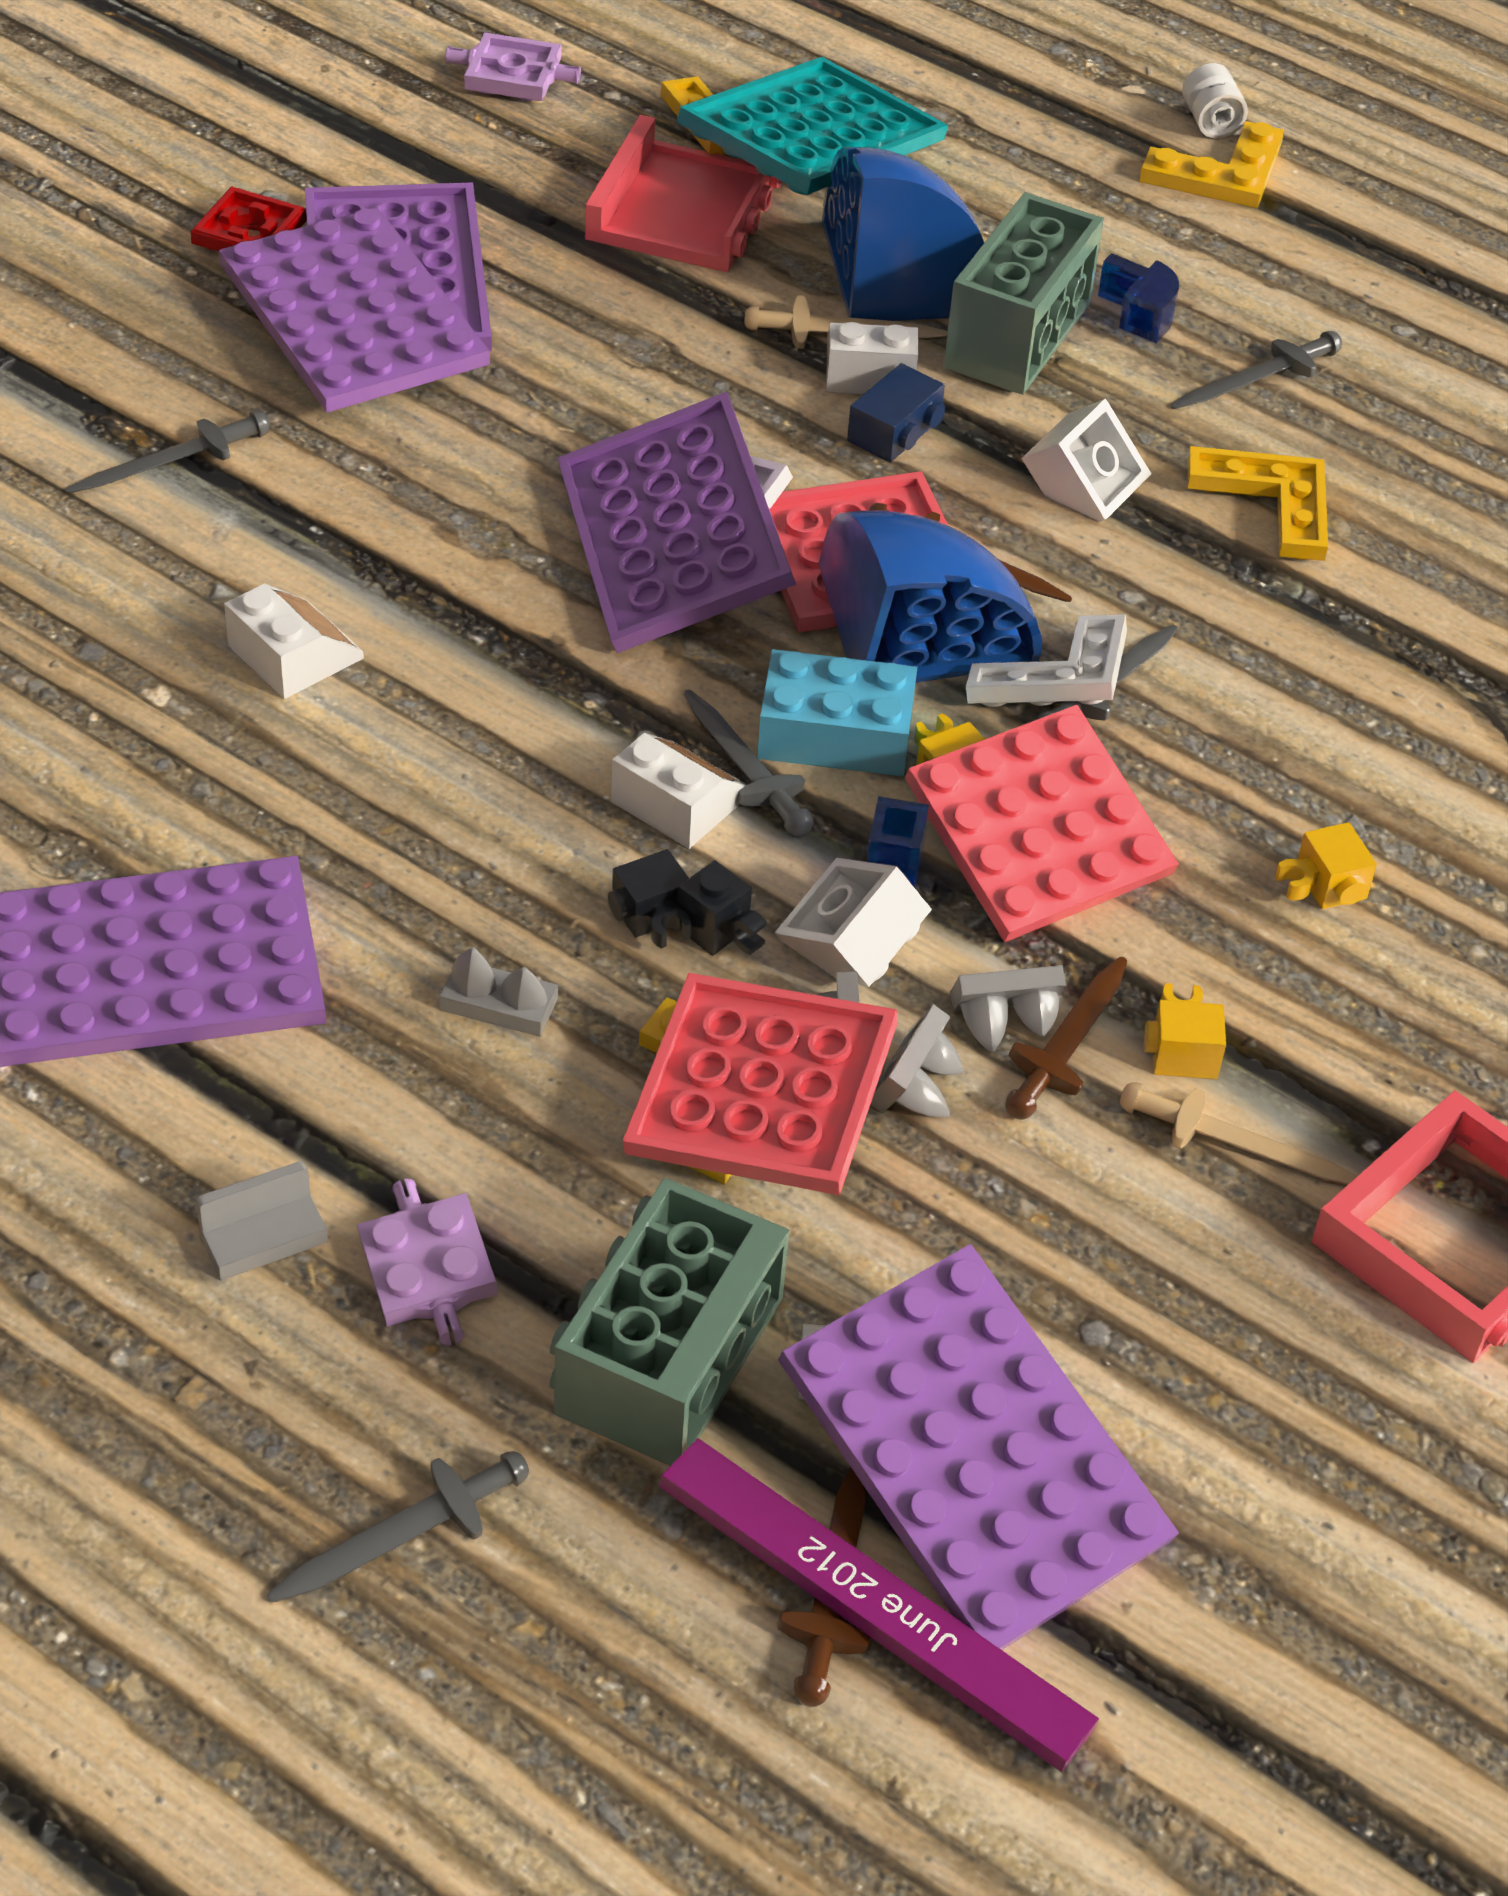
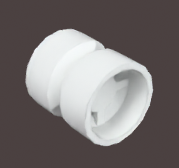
M1209 63L1197 67L1188 74L1183 83L1182 94L1189 110L1193 113L1200 131L1205 136L1213 139L1225 138L1237 132L1247 119L1248 108L1230 72L1223 65Z

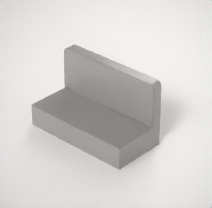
M303 1161L292 1163L196 1198L200 1237L220 1280L328 1243L327 1227L310 1196L309 1174Z

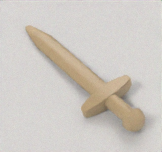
M797 295L792 313L759 310L758 305L746 309L744 316L745 326L751 331L757 332L758 327L791 330L792 340L797 349H804L809 331L827 333L830 323L856 322L864 325L917 327L918 339L942 338L948 335L946 330L911 322L810 314L805 296Z
M1137 1082L1127 1084L1122 1091L1120 1105L1126 1112L1132 1114L1135 1109L1174 1124L1172 1145L1182 1149L1187 1145L1196 1131L1323 1180L1348 1185L1357 1177V1175L1329 1160L1203 1114L1205 1092L1197 1088L1188 1094L1182 1104L1142 1089L1143 1084Z

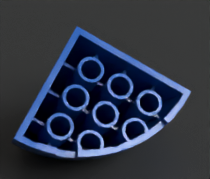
M842 147L837 151L830 167L832 185L826 187L822 225L848 317L886 321L950 318L954 281L984 244L982 234L973 215L954 189L938 174L920 162L889 150L869 147Z
M895 511L844 512L837 514L832 519L827 529L818 565L846 658L916 666V683L969 675L972 663L1039 662L1042 652V636L1027 597L1008 569L997 557L977 541L961 531L938 521Z

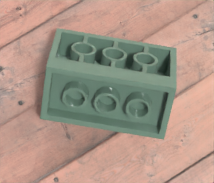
M1024 192L954 281L944 368L961 373L966 377L975 378L1001 387L1006 391L1024 395L1091 303L1104 218Z
M664 1177L652 1197L645 1195L640 1200L633 1216L632 1228L625 1238L618 1236L614 1240L606 1258V1268L598 1280L591 1278L585 1285L578 1302V1312L570 1323L563 1321L553 1336L550 1354L555 1355V1368L549 1385L550 1388L554 1389V1415L671 1466L697 1438L700 1439L782 1301L790 1230Z

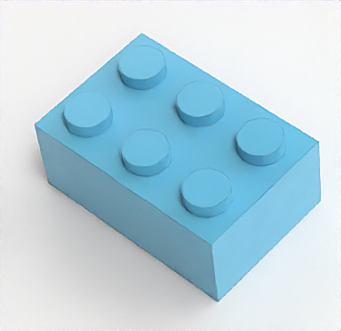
M772 649L760 715L757 758L904 777L917 667Z

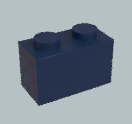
M900 363L850 405L847 441L891 463L905 450H910L917 440L930 428H935L939 425L945 413V405L943 404L945 384Z

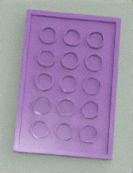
M473 182L305 188L307 226L316 224L321 220H331L353 214L361 209L378 207L487 348L492 351L491 327Z
M378 207L361 209L353 214L331 220H321L313 225L291 231H281L276 235L254 241L240 242L235 246L219 250L220 265L326 413L490 365V350Z
M727 392L557 458L609 636L617 653L796 585Z
M298 856L0 892V1067L326 1024L325 1005Z
M971 1244L782 1351L778 1359L785 1372L951 1614L1001 1650L1166 1546L1179 1534Z

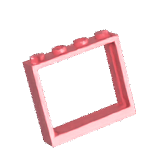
M1454 1090L1321 1208L1311 1242L1474 1363L1491 1345L1502 1347L1508 1341V1286L1481 1310L1365 1224L1369 1218L1454 1142L1508 1180V1127Z

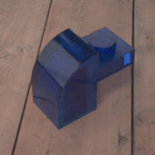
M1111 253L1103 261L1098 296L1123 306L1119 325L1120 329L1157 344L1169 331L1173 323L1179 291L1177 275L1170 267L1158 260L1147 268Z
M878 796L869 837L867 862L897 866L915 889L917 888L929 805Z

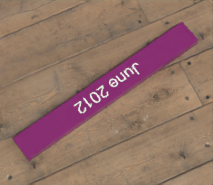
M697 1438L662 1474L659 1485L662 1490L1060 1772L1066 1768L1095 1730L1099 1721L1097 1716L701 1439Z

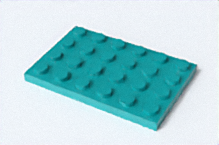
M824 57L816 58L680 106L677 122L690 129L695 137L710 140L722 147L727 155L742 158L756 166L755 168L759 173L774 176L788 184L790 190L802 195H809L832 185L830 167L834 156L842 147H869L908 155L944 140L948 129L946 123Z

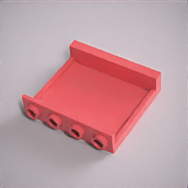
M639 115L586 203L585 240L729 273L736 258L743 257L749 234L754 235L756 233L761 211H768L772 199V191L774 188L779 189L782 181L774 176L759 173L755 168L756 166L745 160L719 154L709 155L706 151L655 140V118Z

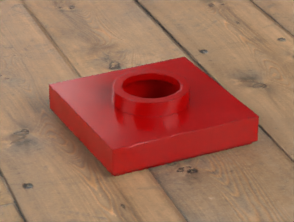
M231 186L190 231L191 244L219 252L221 249L235 246L240 242L254 241L276 235L281 231L298 229L307 221L306 208ZM248 230H257L260 234L248 236Z

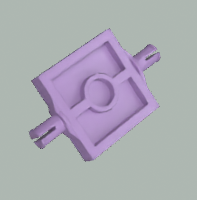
M484 32L480 43L471 48V50L448 46L446 50V63L468 66L464 75L465 89L479 91L485 95L499 94L517 97L523 101H543L549 85L556 80L579 84L581 77L580 66L559 64L561 60V44Z
M404 1179L408 1197H406L401 1180L393 1185L392 1191L400 1211L357 1224L360 1240L386 1325L388 1327L412 1319L434 1318L441 1344L452 1345L447 1326H450L455 1344L459 1343L464 1338V1332L461 1329L456 1311H459L470 1302L498 1294L496 1280L467 1193L429 1204H421L415 1181Z

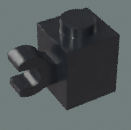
M669 849L613 868L612 891L608 893L609 907L616 920H623L635 938L651 932L652 942L661 949L667 946L666 929L678 930L685 940L691 936L690 916L677 906L678 885L689 877Z
M716 860L678 885L677 906L685 911L691 919V936L689 939L712 956L731 942H734L746 954L751 955L765 945V939L757 933L767 926V921L756 911L750 910L752 887Z

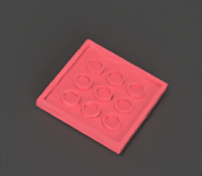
M922 471L790 490L780 494L770 508V512L796 585L781 590V593L798 633L837 627L834 612L831 608L818 565L827 529L837 514L868 511L873 504L884 503L887 504V510L922 517L931 512H936L940 514V523L948 525Z
M1078 705L908 769L905 776L906 782L1004 943L1172 875L1179 865Z
M688 973L623 1138L625 1154L840 1196L898 1024L897 1009Z

